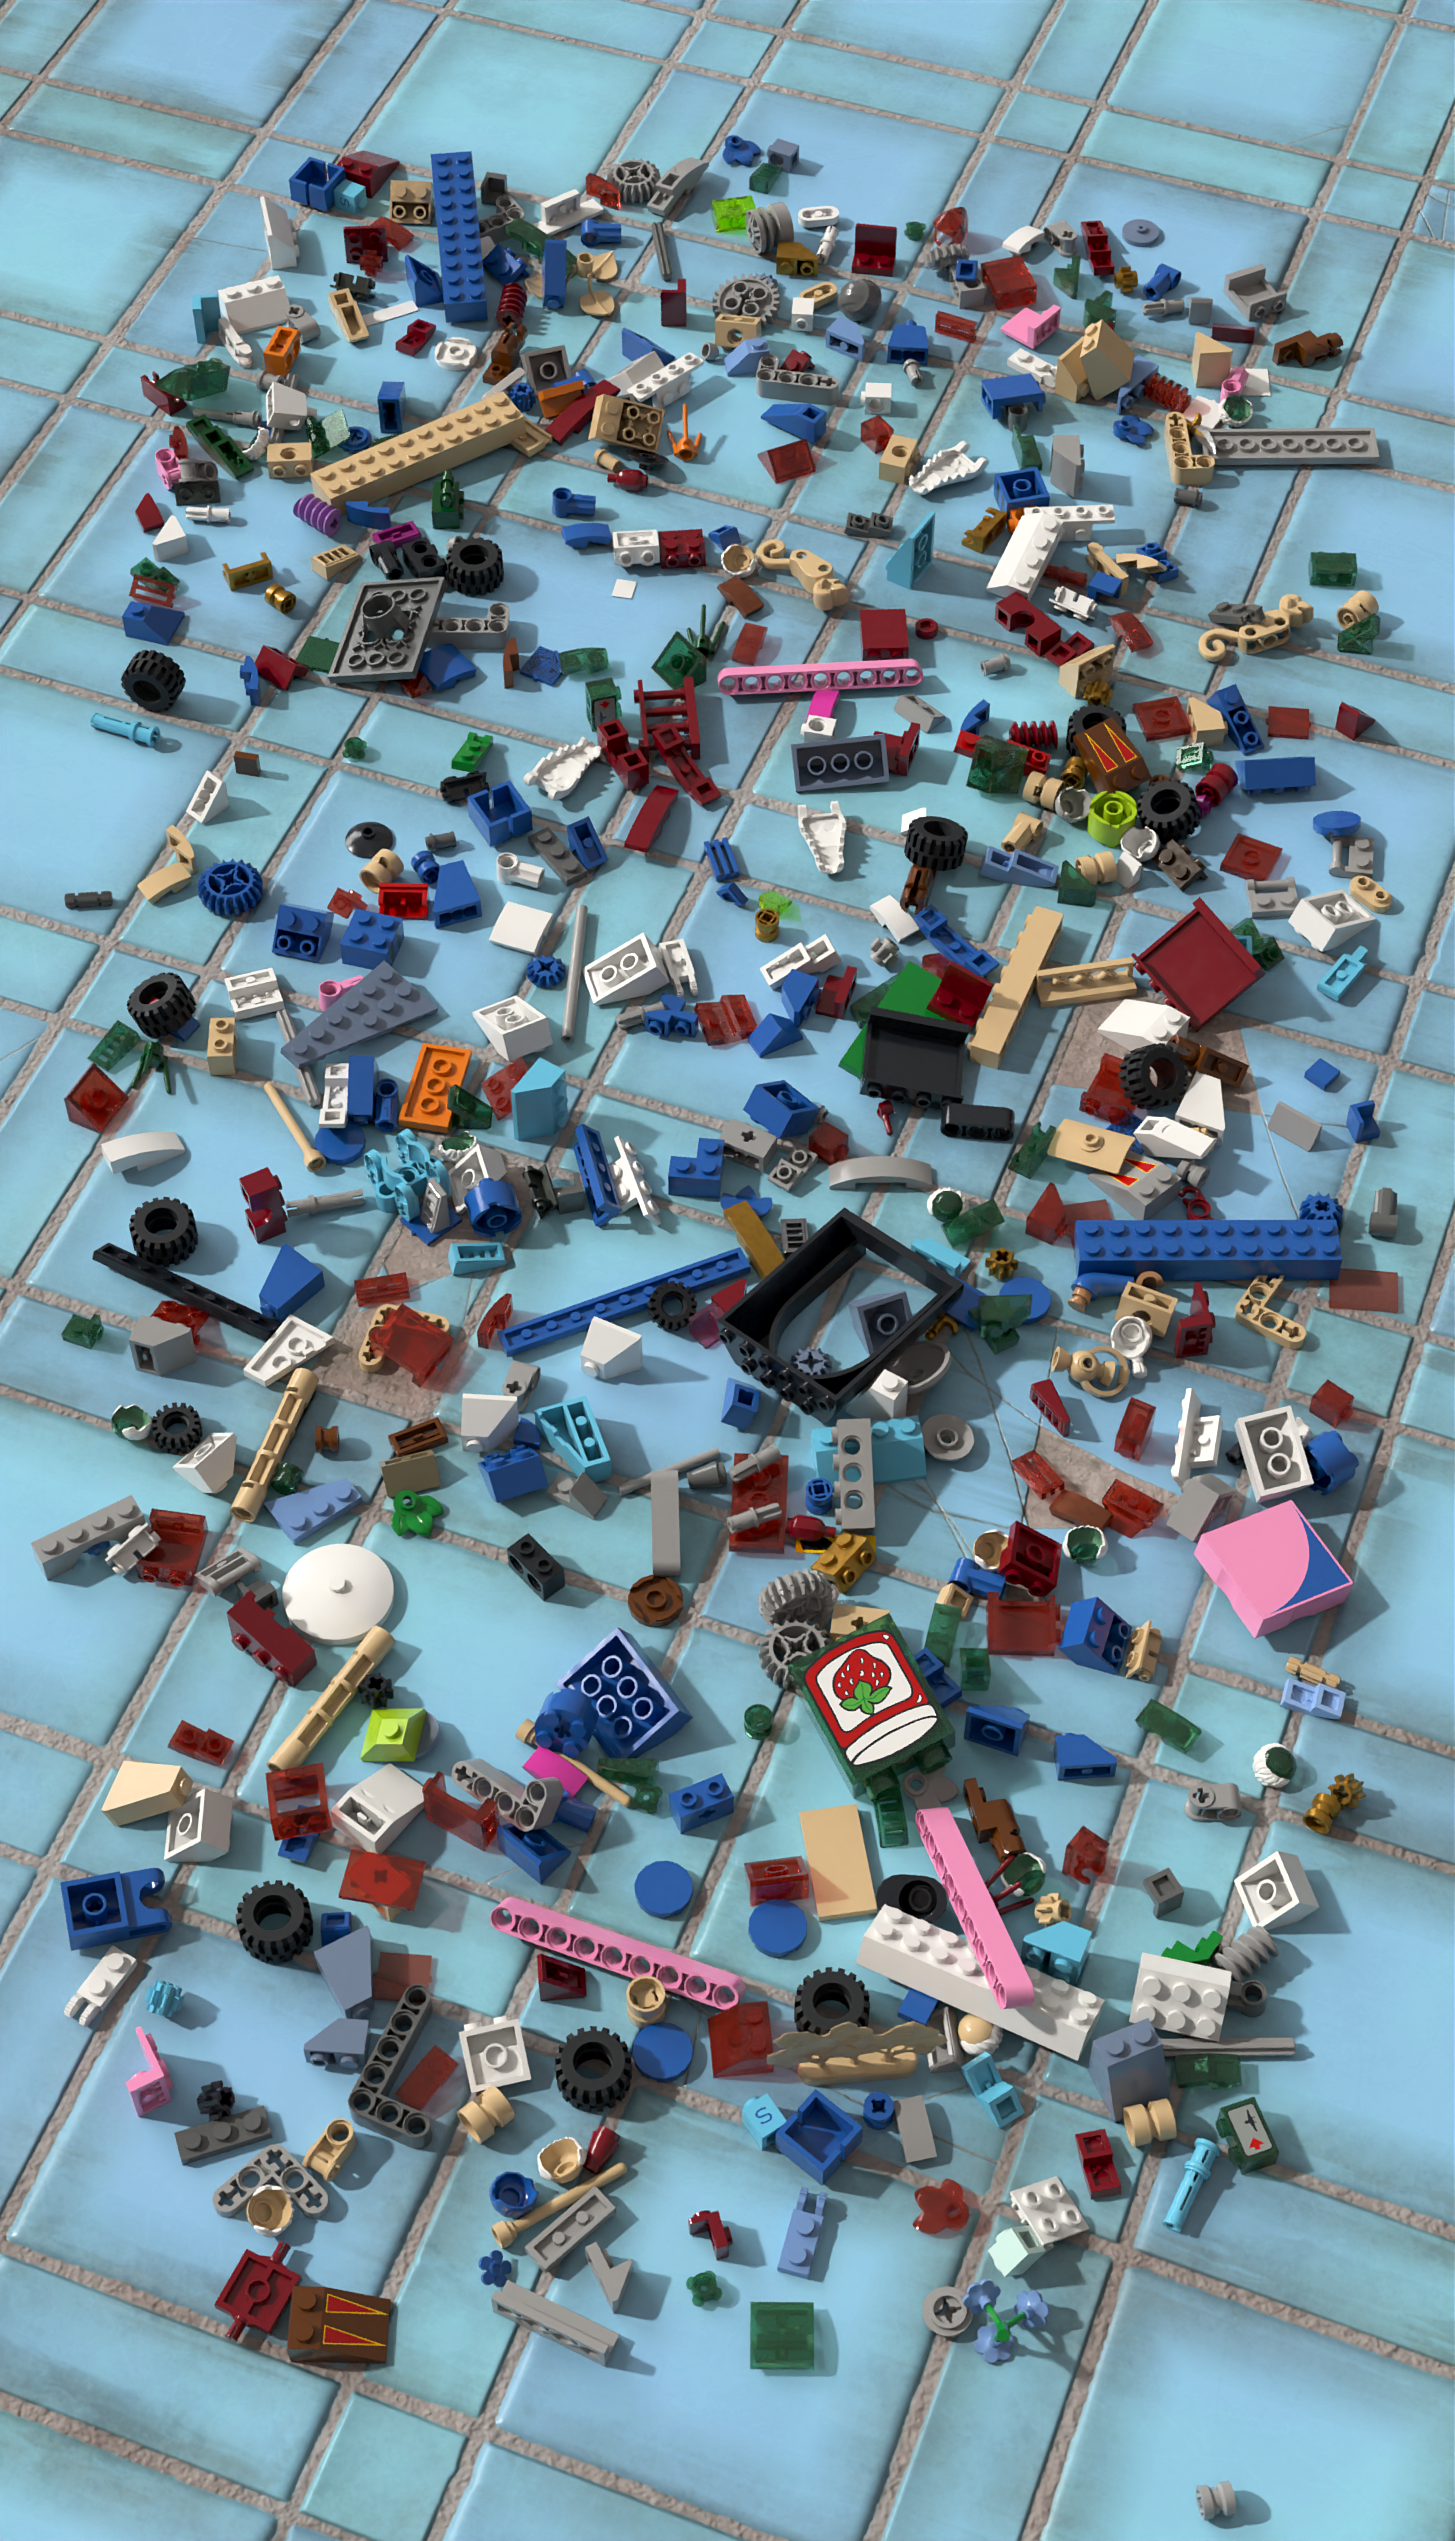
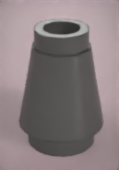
M714 1461L687 1473L690 1489L722 1487V1484L728 1483L723 1462L717 1463Z

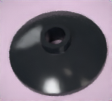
M642 450L626 451V455L639 463V468L650 471L652 466H662L669 462L668 458L656 453Z
M363 822L355 825L348 831L345 842L347 849L353 855L371 859L381 849L389 850L391 848L393 835L390 829L381 823Z

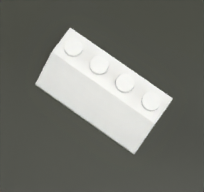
M1044 512L1022 516L986 587V591L1003 598L1017 591L1030 602L1063 535L1064 520Z

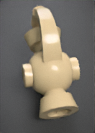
M1058 1346L1051 1362V1372H1064V1370H1067L1073 1380L1079 1382L1086 1392L1096 1397H1112L1128 1385L1130 1375L1128 1364L1123 1355L1112 1347L1098 1346L1088 1351L1079 1350L1070 1356L1068 1351ZM1095 1353H1107L1113 1356L1121 1366L1117 1380L1118 1386L1112 1391H1100L1089 1383L1097 1377L1100 1383L1108 1387L1112 1382L1115 1372V1361H1104L1102 1364H1099L1098 1358L1094 1355Z

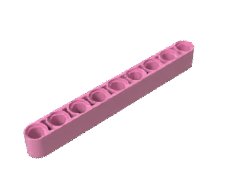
M915 659L725 668L718 673L717 681L719 690L723 694L743 695L915 686L922 681L923 672L920 664ZM909 669L917 670L913 676L906 675ZM887 670L894 671L891 677L883 676ZM864 671L871 672L868 678L860 677ZM842 672L849 674L845 679L837 678ZM819 673L826 675L820 681L815 680L814 677ZM799 674L803 676L798 682L791 680L794 675ZM771 676L780 677L776 683L768 681ZM749 677L757 678L753 684H748L745 681ZM726 678L734 680L731 685H724L722 683Z
M940 1807L918 1810L916 1813L917 1831L998 2006L1002 2010L1032 2006L1035 1998L1032 1982L949 1808Z
M505 1898L492 1910L490 1915L492 1926L500 1932L634 1979L647 1975L655 1977L661 1981L665 1990L722 2010L733 2009L746 1992L745 1982L735 1974L517 1898ZM503 1910L508 1911L511 1914L512 1919L506 1918L503 1914ZM530 1919L538 1923L539 1929L531 1925ZM557 1929L563 1930L567 1935V1939L561 1937ZM585 1939L591 1940L595 1948L589 1947ZM612 1948L619 1950L623 1958L617 1957L613 1953ZM640 1958L646 1959L650 1963V1968L645 1967L641 1963ZM668 1968L674 1969L678 1973V1977L672 1976ZM696 1978L704 1980L707 1987L700 1986ZM724 1988L731 1989L735 1997L727 1995Z

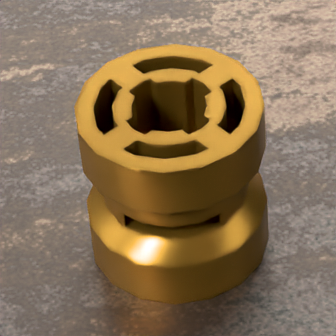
M278 583L271 585L265 593V601L273 607L276 606V609L282 614L292 611L297 601L295 594L286 591Z
M1072 757L1067 761L1066 770L1062 774L1061 781L1065 782V787L1073 786L1074 789L1079 790L1085 783L1088 770L1081 757Z
M769 908L759 910L755 915V936L761 942H773L779 936V914Z
M1318 1793L1312 1801L1313 1807L1304 1814L1303 1821L1311 1830L1320 1834H1327L1333 1825L1332 1819L1338 1817L1342 1806L1334 1797L1325 1793Z

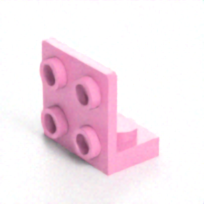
M1053 305L1041 315L1029 308H1024L1001 327V332L1034 349L1059 329L1061 308Z
M141 2026L135 2030L151 2070L138 2072L131 2080L125 2082L138 2117L171 2102L172 2098L169 2090L174 2088L167 2066L157 2052L158 2048L151 2033L145 2035Z

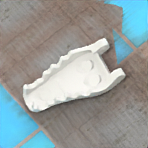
M963 440L953 448L940 450L938 454H934L933 460L928 459L927 464L923 465L921 472H918L915 477L910 475L909 486L914 492L925 495L936 488L956 482L968 481L977 477L987 467L989 461L984 457H980L975 463L964 455L969 450L970 445Z
M582 736L578 744L572 747L566 745L565 748L559 747L556 754L550 752L546 758L543 757L536 767L524 776L523 781L529 786L537 785L548 792V798L553 801L562 799L574 790L588 766L602 754V748L594 745L592 741H588Z
M838 801L830 802L831 813L807 815L806 804L798 805L800 833L814 855L818 870L823 874H834L844 869L843 850L846 821Z

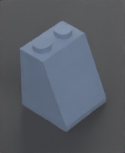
M1149 2018L1093 2040L1088 2072L1114 2123L1124 2120V2107L1142 2104L1147 2108L1148 2103L1166 2098L1169 2101L1170 2096L1163 2045Z

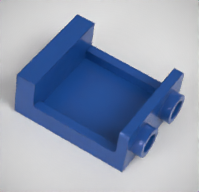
M1031 373L981 380V401L992 419L1001 418V406L1032 402L1038 412L1043 411V404L1046 402L1045 392L1040 389L1039 382L1034 379Z

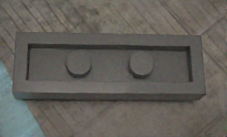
M549 827L528 836V843L567 887L587 877V870Z
M264 2105L174 2133L182 2165L272 2138Z

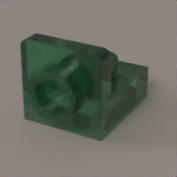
M1204 742L1177 748L1176 766L1179 771L1201 766L1205 774L1209 772L1211 764L1214 763V756L1212 751L1207 749Z
M73 1314L61 1334L62 1339L92 1349L95 1342L101 1339L104 1332L100 1315L94 1314L90 1320Z

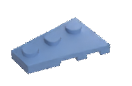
M346 1478L264 1502L263 1505L267 1513L292 1543L296 1545L361 1504L363 1500L359 1492Z

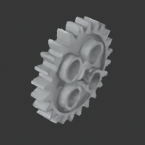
M742 274L741 279L733 276L732 282L726 279V286L720 284V291L715 290V297H712L715 319L720 314L761 318V325L767 328V321L773 323V317H777V310H780L778 289L774 288V283H768V278L761 281V275L753 278V275L750 274L748 278H745V275Z

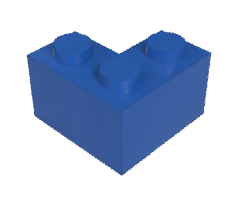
M699 1138L696 1158L671 1156L668 1173V1194L720 1199L725 1159V1140Z

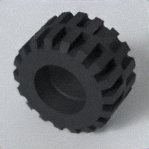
M469 537L467 540L462 539L459 543H454L453 547L449 548L446 555L448 581L457 592L462 591V594H471V596H476L477 594L486 595V592H493L494 588H498L500 583L503 582V555L496 543L492 544L491 540H484L481 537L478 539Z
M142 650V652L135 654L121 677V685L125 689V694L130 697V700L136 702L138 706L144 707L149 711L161 712L162 710L165 712L173 707L185 687L186 678L183 677V670L179 669L180 666L172 658L165 656L164 653H157L155 650Z
M1090 704L1089 707L1082 706L1080 710H1075L1073 715L1069 717L1066 748L1069 750V754L1081 757L1073 736L1111 717L1114 718L1126 734L1127 727L1124 717H1121V713L1118 711H1113L1112 707H1104L1101 704L1099 706Z
M1165 779V782L1161 783L1157 781L1155 782L1156 785H1150L1146 788L1147 792H1142L1140 795L1141 799L1137 802V813L1144 829L1147 826L1156 832L1163 844H1167L1172 839L1176 843L1180 839L1184 841L1187 839L1188 834L1192 835L1195 832L1194 828H1198L1199 820L1201 819L1200 808L1194 790L1186 782L1181 783L1178 779L1174 781ZM1176 809L1172 813L1162 815L1166 810Z
M937 816L918 817V819L912 820L909 824L904 848L905 856L909 861L923 868L936 871L956 869L962 865L968 832L959 823L947 818Z
M164 972L151 976L134 989V992L130 994L127 1001V1010L143 1034H146L148 1037L159 1038L160 1036L164 1037L174 1033L183 1027L192 1018V1014L196 1010V1001L179 975L171 972L165 974ZM154 998L159 999L157 1002L149 1004V1002Z
M1154 1043L1130 1051V1054H1126L1124 1057L1125 1062H1121L1119 1067L1122 1069V1072L1118 1073V1078L1122 1080V1083H1119L1121 1089L1124 1088L1125 1092L1123 1095L1125 1098H1130V1103L1137 1105L1139 1109L1147 1110L1177 1102L1180 1099L1179 1096L1184 1095L1186 1091L1183 1087L1188 1085V1080L1185 1079V1076L1188 1075V1070L1184 1069V1065H1186L1184 1059L1181 1060L1179 1058L1181 1054L1178 1051L1173 1052V1047L1170 1045L1165 1046V1043ZM1150 1066L1156 1073L1157 1086L1150 1079Z
M157 1197L153 1198L152 1202L146 1201L142 1203V1208L137 1207L135 1215H131V1223L129 1224L133 1247L137 1256L158 1266L170 1267L169 1264L174 1263L178 1265L180 1260L186 1261L189 1258V1253H194L196 1250L195 1245H198V1233L193 1212L185 1202L180 1204V1200L176 1198L170 1200L169 1197H163V1199L158 1200ZM165 1229L173 1230L170 1233L163 1235L155 1234L158 1231Z
M276 1880L275 1884L265 1881L263 1882L264 1886L260 1888L255 1885L251 1888V1894L246 1892L243 1895L244 1903L239 1902L237 1906L236 1922L243 1947L246 1951L250 1950L251 1956L255 1959L260 1956L261 1962L268 1963L269 1959H273L274 1964L281 1963L280 1959L286 1958L287 1961L292 1960V1954L300 1955L303 1952L302 1945L308 1946L311 1941L309 1935H313L314 1923L307 1897H304V1893L300 1888L295 1890L294 1884L289 1882L286 1886L283 1885L282 1880ZM282 1913L291 1917L284 1927L277 1930H266L259 1926L262 1920L271 1914Z
M826 1967L823 1973H821L820 1969L813 1971V1978L807 1975L803 1979V1985L799 1984L797 1996H795L794 2022L796 2023L797 2031L825 2035L829 2033L832 2027L848 2021L857 2024L858 2027L868 2028L870 1996L868 1990L865 1991V1984L862 1980L856 1982V1975L852 1972L846 1975L845 1969L838 1968V1972H834L832 1967ZM834 2000L844 2004L849 2012L841 2018L828 2019L821 2016L815 2008L824 2001Z
M590 2026V2031H585L584 2027L577 2029L578 2035L574 2036L570 2033L566 2037L567 2043L561 2042L559 2053H556L555 2056L558 2090L562 2092L566 2102L571 2100L572 2107L576 2109L580 2105L583 2106L584 2112H590L591 2108H597V2112H602L603 2106L606 2105L611 2109L616 2106V2099L620 2102L623 2100L625 2091H629L631 2086L632 2066L628 2046L625 2041L620 2042V2036L617 2033L611 2036L607 2028L603 2027L602 2031H597V2026ZM592 2059L602 2060L611 2067L606 2075L598 2079H587L576 2072L583 2062Z

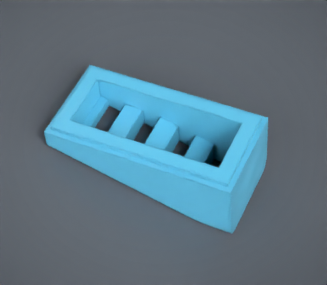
M501 1242L452 1243L448 1253L452 1275L466 1274L506 1265ZM490 1252H494L495 1257H491Z

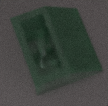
M985 735L976 742L966 786L990 794H1018L1029 749Z

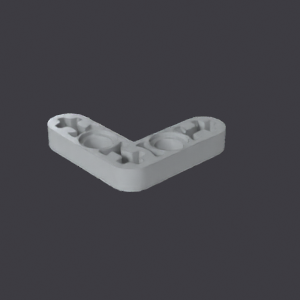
M278 2144L269 2145L220 2186L212 2198L218 2215L225 2218L233 2217L248 2205L254 2192L259 2187L271 2185L275 2182L277 2186L284 2188L290 2194L291 2201L308 2218L319 2219L325 2216L330 2205L325 2190L283 2146ZM272 2155L275 2158L280 2156L281 2164L285 2168L283 2172H281V2168L276 2163L270 2164L269 2158ZM249 2174H256L260 2177L258 2185L253 2188H247L243 2185V2179ZM296 2174L302 2176L304 2181L300 2187L293 2189L287 2186L286 2182L290 2176ZM236 2185H238L240 2192L244 2195L243 2197L240 2196L239 2192L236 2194ZM307 2191H309V2195L314 2200L320 2199L321 2206L319 2208L314 2205L310 2207L309 2199L305 2195ZM223 2197L227 2199L232 2198L233 2205L230 2207L227 2204L223 2205L221 2199Z

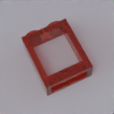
M323 1762L266 1773L270 1822L275 1841L333 1830L328 1784ZM319 1793L320 1805L278 1813L277 1801Z

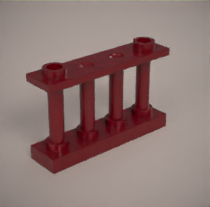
M684 677V687H680L678 690L643 692L642 680H638V690H633L634 704H639L642 740H638V746L647 762L649 763V751L658 750L655 741H648V734H652V732L671 723L647 725L646 717L682 715V718H687V720H683V723H673L678 732L688 734V737L684 739L683 746L687 751H690L693 760H700V737L693 677ZM668 699L685 701L681 706L645 708L644 701Z

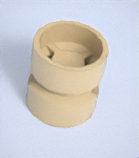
M1362 590L1358 591L1348 602L1339 608L1336 613L1337 621L1344 630L1352 633L1358 632L1378 613L1379 605L1371 593Z
M1032 771L1024 786L1023 800L1034 804L1041 802V806L1055 810L1056 796L1065 789V782L1053 777L1048 780L1046 775Z
M381 849L372 858L371 862L367 863L360 871L359 878L368 890L379 894V884L392 883V881L396 880L403 872L404 865L394 852L388 849Z
M1110 851L1096 853L1094 858L1086 855L1075 859V873L1081 888L1095 886L1098 881L1101 884L1116 881L1117 867L1114 856Z
M648 1975L639 1976L628 1985L626 1991L629 2020L633 2025L641 2029L651 2024L662 2022L666 2014L665 1988L661 1981Z
M493 2085L478 2096V2103L471 2101L457 2111L461 2123L471 2137L479 2144L495 2133V2126L502 2128L515 2118V2113L510 2103L500 2090Z
M1167 2098L1149 2102L1147 2108L1142 2104L1124 2107L1125 2128L1128 2139L1133 2147L1150 2144L1154 2137L1158 2141L1176 2138L1175 2118Z

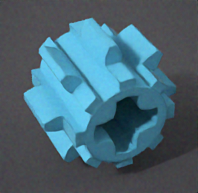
M156 1980L154 1986L148 1987L144 2001L148 2002L146 2009L161 2016L173 2017L176 2010L180 2011L184 1997L180 1996L182 1988L166 1981Z

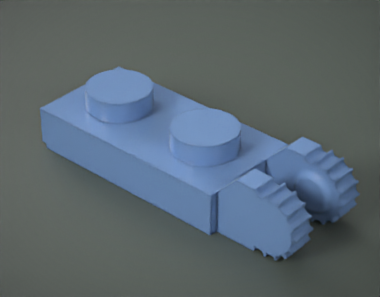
M801 2187L796 2209H793L777 2271L808 2279L823 2225V2212L828 2193L820 2192L816 2201L815 2214L804 2212L805 2204L809 2198V2188Z

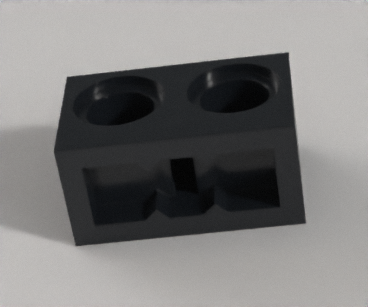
M427 537L402 545L403 562L414 579L445 577L446 579L447 563L444 558H440L434 544L431 545Z
M529 1533L507 1548L509 1567L543 1601L565 1586L564 1568Z

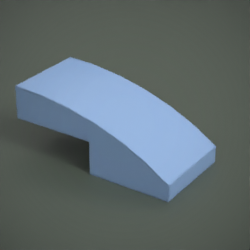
M1289 1678L1285 1682L1280 1706L1311 1716L1340 1719L1346 1693L1319 1683L1317 1687H1313Z

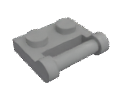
M1334 833L1331 834L1330 843L1333 847L1329 874L1342 878L1366 876L1372 879L1374 839L1334 836ZM1342 848H1349L1348 866H1343L1341 863Z
M1294 877L1270 881L1245 880V892L1251 919L1291 916L1299 904ZM1286 889V892L1255 893V891Z
M240 1547L196 1573L194 1577L198 1585L207 1589L213 1597H216L222 1593V1589L247 1574L260 1571L262 1565L254 1554Z

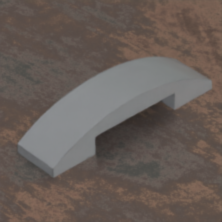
M870 1156L845 1160L829 1166V1189H855V1183L906 1182V1189L932 1188L931 1165L910 1158Z

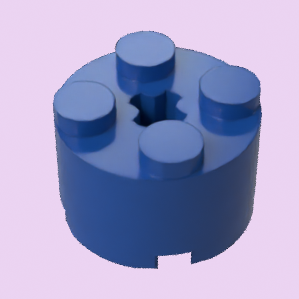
M484 1178L479 1182L478 1186L473 1188L464 1197L471 1226L479 1236L496 1237L495 1232L504 1231V1234L513 1231L522 1221L521 1209L513 1184L505 1181H494L492 1178Z
M1337 1431L1322 1432L1303 1444L1314 1482L1313 1485L1308 1487L1314 1492L1319 1489L1322 1491L1320 1495H1327L1354 1477L1355 1468L1359 1466V1461L1355 1454L1349 1452Z
M566 1688L561 1689V1692L550 1693L546 1697L535 1722L536 1743L540 1747L547 1748L552 1752L563 1753L568 1758L577 1757L588 1746L599 1719L597 1708L595 1711L591 1704L592 1700L586 1694L575 1689Z

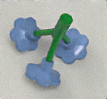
M985 2278L980 2283H972L967 2288V2295L963 2298L964 2306L970 2308L974 2314H979L982 2311L988 2312L995 2322L990 2327L982 2326L977 2331L978 2339L974 2344L975 2351L982 2354L987 2363L993 2364L997 2360L1006 2361L1010 2357V2347L1014 2341L1009 2329L1022 2321L1023 2325L1027 2328H1033L1034 2326L1042 2328L1046 2326L1048 2322L1046 2316L1050 2313V2307L1047 2302L1043 2301L1042 2295L1038 2291L1033 2290L1030 2293L1021 2291L1018 2293V2303L1014 2306L1017 2316L1006 2322L1001 2321L994 2310L996 2298L1001 2293V2289L997 2284H994L991 2279Z

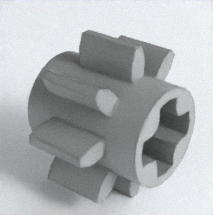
M877 937L870 945L872 950L870 957L881 967L886 963L892 967L899 959L897 952L900 949L889 937H886L883 941Z

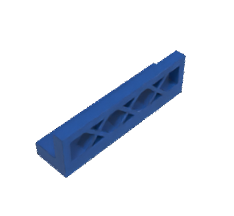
M580 1124L575 1128L578 1142L573 1146L594 1224L601 1228L619 1214L622 1209L600 1133L584 1124Z

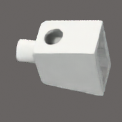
M273 381L266 395L268 427L298 431L305 420L315 422L317 409L307 407L306 395Z

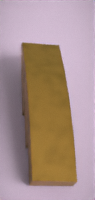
M745 1200L724 1209V1218L736 1232L738 1243L750 1258V1265L763 1280L785 1259L759 1217Z

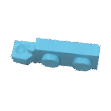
M1360 945L1352 955L1344 953L1317 985V991L1338 1001L1366 967L1364 962L1367 959L1366 956L1369 950Z

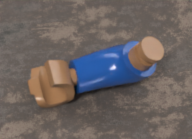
M1153 1271L1140 1274L1137 1281L1131 1276L1098 1272L1085 1273L1076 1278L1072 1283L1073 1298L1069 1299L1068 1305L1079 1312H1084L1087 1308L1085 1304L1095 1301L1100 1296L1122 1295L1128 1281L1154 1289L1163 1288L1165 1282L1158 1273Z

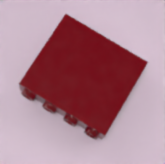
M1200 897L1192 903L1195 909L1138 957L1135 953L1131 955L1136 961L1133 965L1142 976L1146 973L1151 980L1148 983L1156 993L1163 992L1166 996L1163 1001L1167 1006L1177 1009L1179 1012L1190 1017L1189 1027L1192 1026L1196 1032L1266 974L1259 963Z

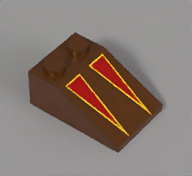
M1113 717L1073 736L1098 794L1104 791H1108V794H1115L1116 791L1125 793L1152 779L1142 755Z
M293 2286L287 2342L290 2361L386 2364L391 2299L328 2287Z

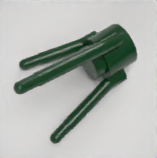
M705 604L701 607L700 635L694 640L691 629L687 628L690 653L700 659H705L711 654H715V647L725 626V622L722 621L713 641L710 640L709 636L705 635Z
M149 1042L144 1046V1052L140 1057V1063L133 1078L131 1088L134 1089L141 1074L146 1075L149 1068H157L159 1065H162L166 1092L168 1094L171 1093L167 1065L168 1057L163 1055L164 1047L160 1043Z

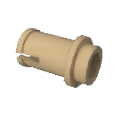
M598 449L594 453L593 460L597 465H603L613 473L618 472L621 468V460L608 454L606 449Z

